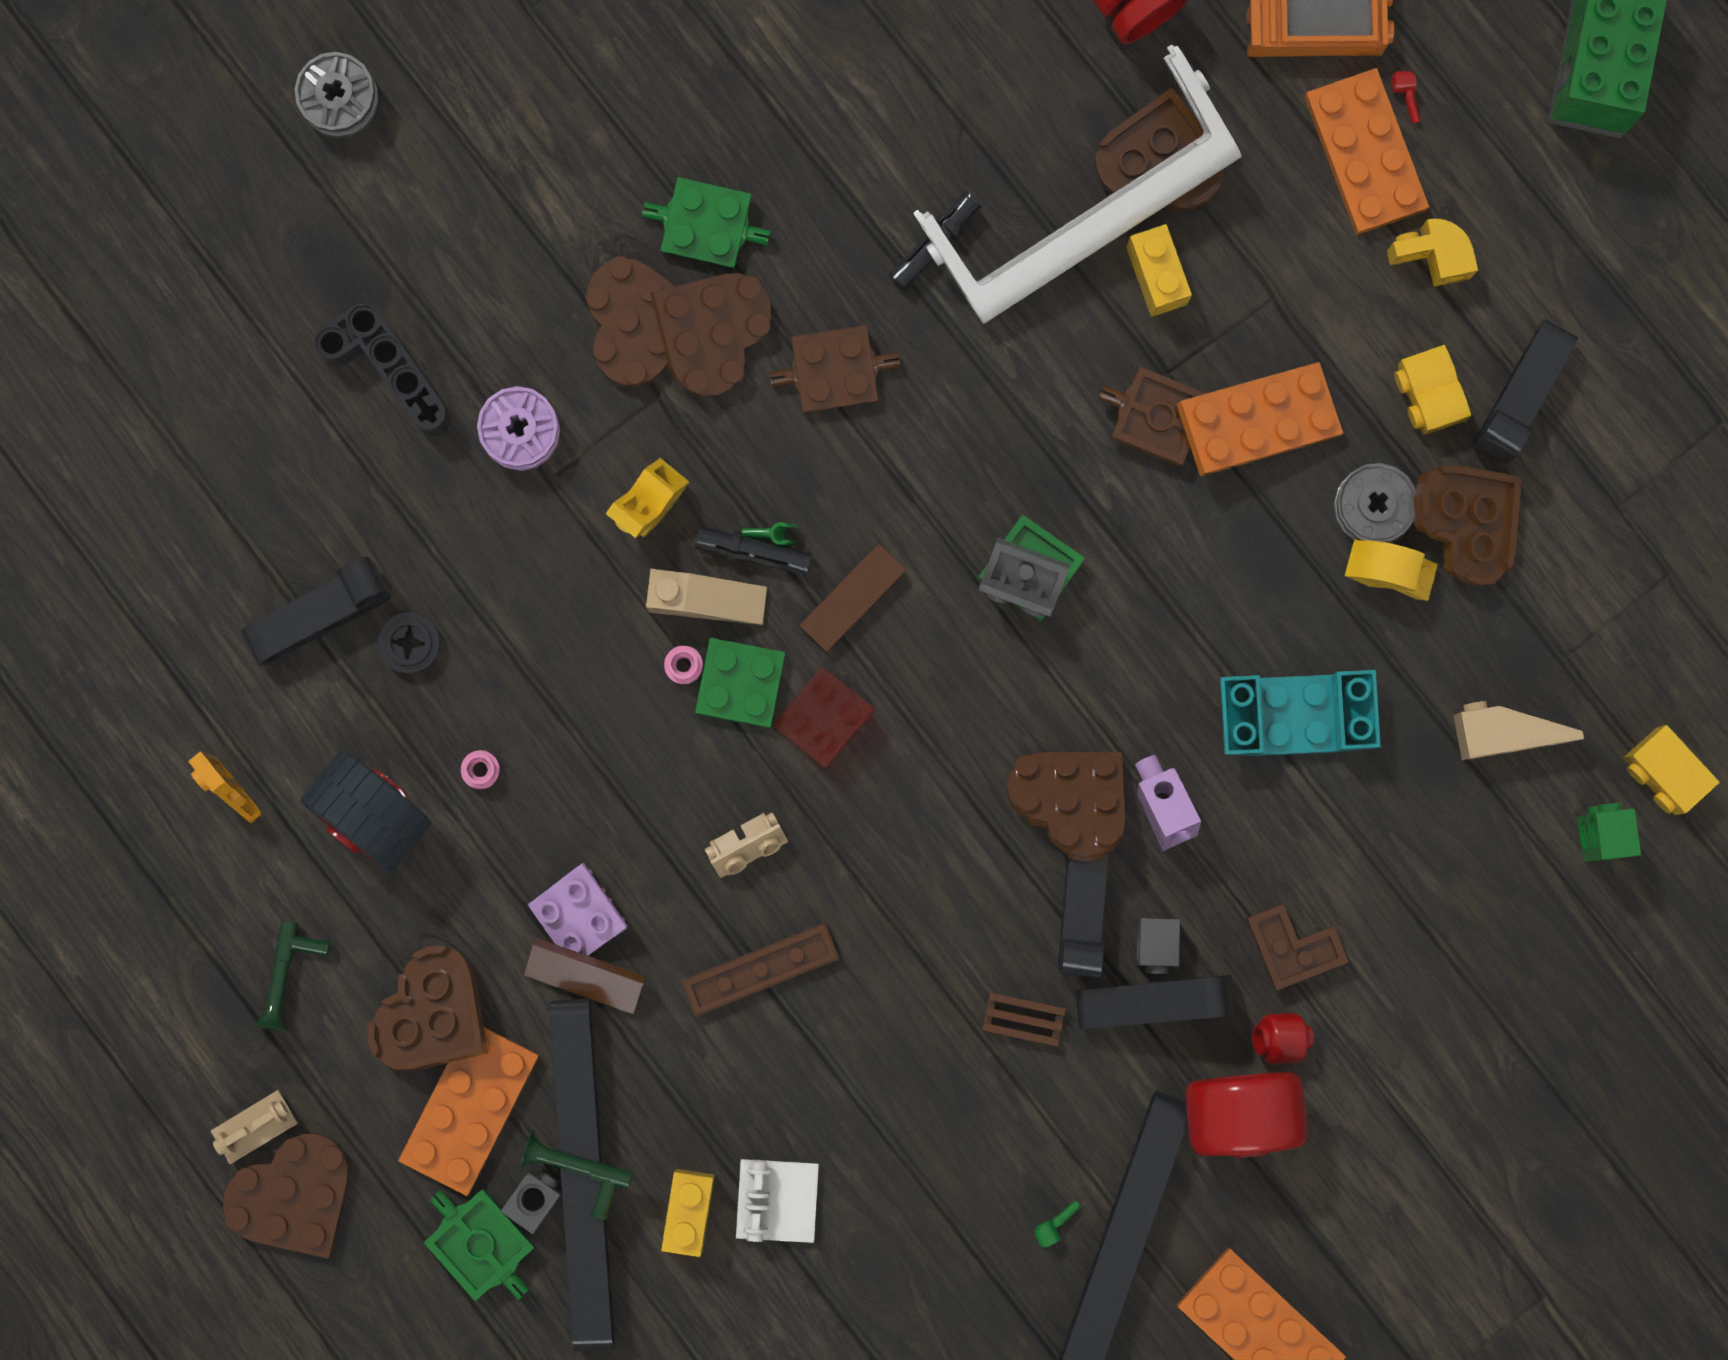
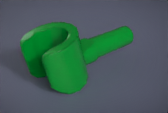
M777 522L772 528H743L742 536L772 539L775 544L793 546L797 544V541L786 540L784 534L789 527L798 528V526L792 523Z
M1076 1200L1058 1216L1036 1226L1035 1236L1041 1247H1049L1061 1240L1056 1228L1063 1225L1081 1208V1205Z

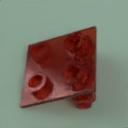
M821 667L775 721L773 726L810 755L821 767L827 768L829 764L832 765L834 763L833 760L840 751L849 745L848 742L851 738L857 736L856 732L867 720L871 719L870 716L876 709Z

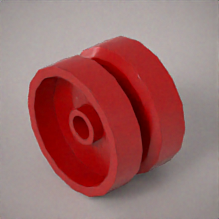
M1189 0L1092 1L1102 16H1115L1111 29L1121 44L1127 45L1158 29L1177 14Z

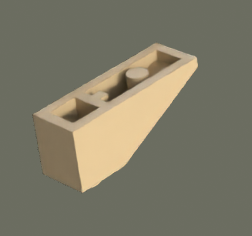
M651 569L646 608L649 613L763 625L767 587L691 573Z
M1486 701L1463 705L1464 712L1453 715L1462 761L1584 739L1583 731L1501 706L1488 708Z

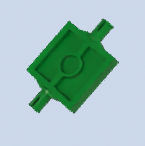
M677 177L674 194L667 207L645 201L642 212L643 218L659 220L664 223L665 233L660 250L661 253L733 270L736 268L739 251L746 241L768 246V238H770L771 230L749 226L748 212L752 194Z
M483 1188L470 1201L456 1207L441 1189L429 1200L445 1218L442 1220L438 1230L423 1243L474 1301L478 1300L487 1290L503 1283L516 1300H519L529 1288L514 1271L517 1269L520 1261L536 1246L512 1219L501 1212L502 1208Z

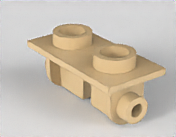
M773 812L766 816L762 813L742 824L741 828L746 838L740 841L734 829L710 841L711 846L705 848V851L720 878L741 872L748 863L761 856L766 857L776 853L781 845L788 842Z
M277 1090L211 1130L215 1138L213 1146L219 1155L224 1154L229 1164H232L295 1126L298 1122L280 1091Z

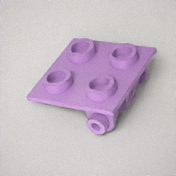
M582 863L529 903L528 906L556 945L589 956L610 939L625 931L628 926L624 922L626 919L619 915L611 903L612 899L606 896V890L604 888L601 889L592 876V870H588L585 864Z

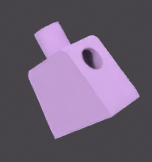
M1156 755L1137 762L1135 766L1142 779V782L1138 784L1137 794L1162 851L1198 836L1201 820L1176 770L1172 768L1163 771ZM1158 793H1165L1169 798L1160 799L1156 795Z

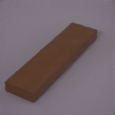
M823 923L684 979L681 982L694 1015L697 1017L839 959L827 926Z

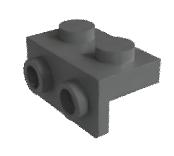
M997 538L979 590L985 592V596L992 601L998 603L1009 601L1020 605L1024 612L1032 616L1042 617L1043 614L1051 616L1070 564Z

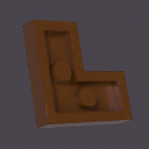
M1284 904L1246 918L1275 991L1349 963L1334 926L1298 939Z

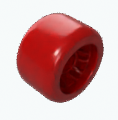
M1275 1072L1201 1079L1190 1082L1186 1088L1185 1101L1189 1140L1193 1151L1197 1155H1233L1234 1158L1268 1155L1269 1152L1299 1148L1307 1142L1308 1122L1304 1086L1297 1073Z

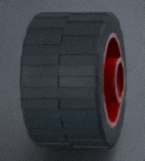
M344 750L337 753L300 798L301 804L328 826L326 831L353 853L357 854L360 851L388 873L395 870L432 824L429 817L409 800L406 792L379 770L366 766Z

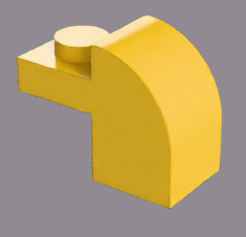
M1427 219L1420 228V237L1418 232L1399 235L1396 237V242H1393L1387 250L1390 265L1427 258L1433 287L1469 280L1478 271L1473 247L1466 233L1456 224L1443 219Z
M659 458L643 470L629 492L612 503L606 515L613 519L616 526L623 532L629 533L635 538L639 535L645 537L672 508L689 484V481Z
M1354 539L1345 576L1369 587L1393 589L1416 600L1428 601L1438 564L1425 559L1424 553L1407 547L1380 541Z

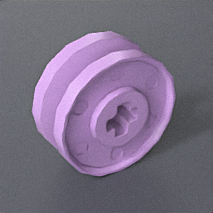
M519 386L501 389L488 398L480 410L477 423L480 443L489 456L505 468L519 471L537 468L547 461L558 447L561 432L558 416L548 400L533 389ZM516 421H521L523 425L528 423V426L523 428L524 435L518 437L515 432L510 434L515 429L514 423Z

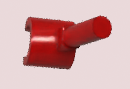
M1397 71L1392 75V92L1405 93L1411 123L1421 122L1414 93L1416 89V76L1410 71Z

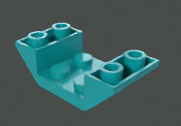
M1376 670L1341 671L1332 675L1260 678V675L1220 677L1224 755L1265 756L1330 753L1381 747Z

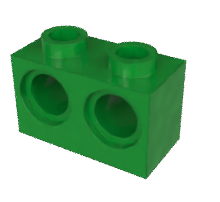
M1621 802L1588 807L1589 814L1577 816L1583 862L1641 856L1635 808L1622 810Z

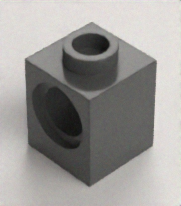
M1137 919L1136 965H1146V973L1169 974V966H1179L1180 919Z
M543 1169L539 1173H536L534 1170L529 1171L501 1212L531 1234H534L562 1196V1190L557 1187L560 1181ZM529 1188H537L544 1194L545 1202L542 1208L533 1209L526 1204L525 1193Z

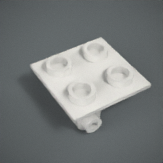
M741 1159L736 1238L747 1239V1241L753 1242L775 1240L814 1243L819 1164Z

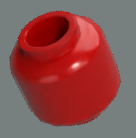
M1293 1012L1263 1016L1259 1024L1254 1027L1252 1033V1042L1256 1054L1271 1065L1293 1064L1303 1061L1308 1049L1313 1046L1314 1041L1311 1027L1306 1025L1300 1015Z

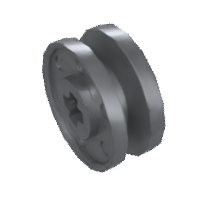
M340 52L320 54L308 61L299 72L294 88L296 104L309 124L321 134L338 139L355 136L367 129L376 117L380 103L378 86L365 65L352 55ZM342 90V92L344 93L343 97H335L332 100V98L330 97L331 94H339Z
M1383 463L1363 465L1351 472L1337 489L1333 502L1335 521L1342 533L1353 542L1354 539L1390 543L1401 537L1414 522V495L1416 489L1409 477L1394 466ZM1369 497L1373 501L1376 498L1382 501L1383 504L1379 508L1382 513L1378 509L1374 513L1369 510L1368 506L1371 503Z

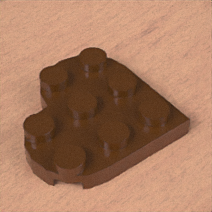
M1170 88L1111 130L1101 141L1094 159L1095 173L1101 186L1112 195L1203 135V128L1173 88ZM1223 169L1168 204V206L1175 211L1183 212L1208 203L1219 190L1223 179Z
M623 256L613 258L593 274L587 286L586 302L592 317L601 326L593 346V354L599 369L611 382L622 387H637L645 383H652L668 367L650 293L675 286L649 266L635 259H627Z
M740 273L722 274L650 293L668 366L678 384H681L687 391L696 395L707 396L719 395L731 389L736 382L742 379L745 365L744 348L758 342L770 329L771 304L765 289L761 286L758 279Z
M1459 465L1437 467L1419 476L1414 495V524L1419 532L1427 533L1430 538L1443 543L1444 570L1448 575L1456 576L1461 582L1471 586L1489 585L1496 583V580L1501 578L1505 570L1512 568L1517 547L1521 476Z
M1042 752L1024 755L1016 760L1015 767L1010 772L1007 785L1010 807L1012 810L1015 808L1019 815L1028 819L1030 825L1047 828L1050 842L1052 844L1055 843L1058 849L1067 853L1069 859L1081 862L1102 860L1108 852L1116 848L1118 843H1121L1125 825L1122 752Z
M427 946L412 955L414 958L407 963L403 974H399L398 992L385 998L381 1002L383 1005L376 1011L373 1020L368 1022L367 1041L372 1054L379 1058L385 1066L398 1071H416L488 1054L476 977L467 957L444 946Z
M305 1133L287 1139L277 1150L272 1163H257L240 1169L230 1180L223 1197V1211L227 1227L234 1230L239 1236L252 1242L327 1259L331 1258L350 1180V1163L347 1161L344 1151L330 1137L321 1133Z

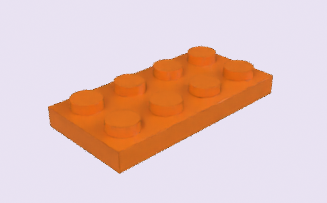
M1377 68L1306 92L1304 95L1306 104L1356 235L1428 210L1427 199Z
M1320 362L1185 399L1176 404L1200 477L1333 439L1343 434Z
M484 1027L488 1054L447 1064L398 1162L465 1196L470 1195L540 1057L539 1054Z
M1229 1247L1176 1304L1182 1312L1234 1360H1344L1346 1358L1343 1353Z

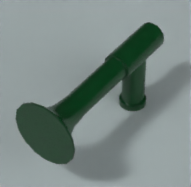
M286 921L281 922L266 1008L261 1018L256 1023L250 1024L251 1026L290 1032L282 1021L281 1012L293 952L299 951L328 957L331 940L324 941L297 936L299 924Z
M534 1130L528 1138L520 1169L523 1170L526 1165L543 1163L589 1176L590 1179L602 1182L594 1210L591 1212V1216L602 1220H608V1212L616 1186L628 1190L633 1176V1172L596 1161L591 1162L550 1149L537 1140Z

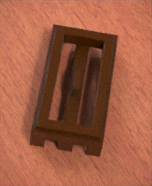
M989 992L982 1031L1058 1047L1066 1008ZM995 1002L1056 1014L1055 1021L1052 1022L994 1009ZM992 1017L1052 1029V1035L1048 1037L992 1025Z

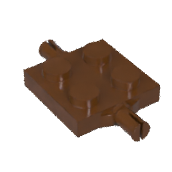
M867 325L792 336L794 352L792 368L770 371V377L773 379L771 380L772 387L795 383V387L801 397L803 413L878 402L875 382L878 371L900 368L899 360H897L899 358L898 352L875 356L869 343Z
M1141 366L1137 369L1132 384L1125 393L1103 384L1097 400L1118 407L1117 422L1110 439L1181 467L1189 451L1190 444L1176 404L1182 400L1207 393Z

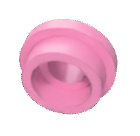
M678 646L667 654L664 668L667 676L675 683L689 684L700 676L703 669V661L700 654L694 648ZM680 659H688L691 662V668L687 672L678 671L677 662Z
M482 750L471 752L464 758L461 764L463 780L475 789H486L492 786L499 777V763L489 752ZM479 763H485L488 768L487 774L483 777H477L474 773V768Z

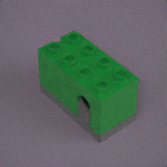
M1571 0L1547 123L1616 138L1624 136L1645 113L1667 0Z

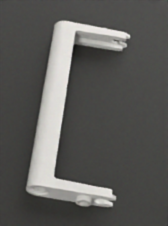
M1170 45L1167 47L1170 54L1164 57V60L1203 128V135L983 279L975 281L932 214L926 212L922 215L918 210L913 213L931 241V244L926 246L931 257L938 266L942 263L946 265L983 324L1242 157L1234 139L1206 94L1210 90L1208 82L1199 70L1193 72L1178 46Z

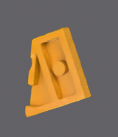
M200 751L188 761L195 769L191 776L204 791L210 790L220 797L249 823H252L263 814L217 756Z

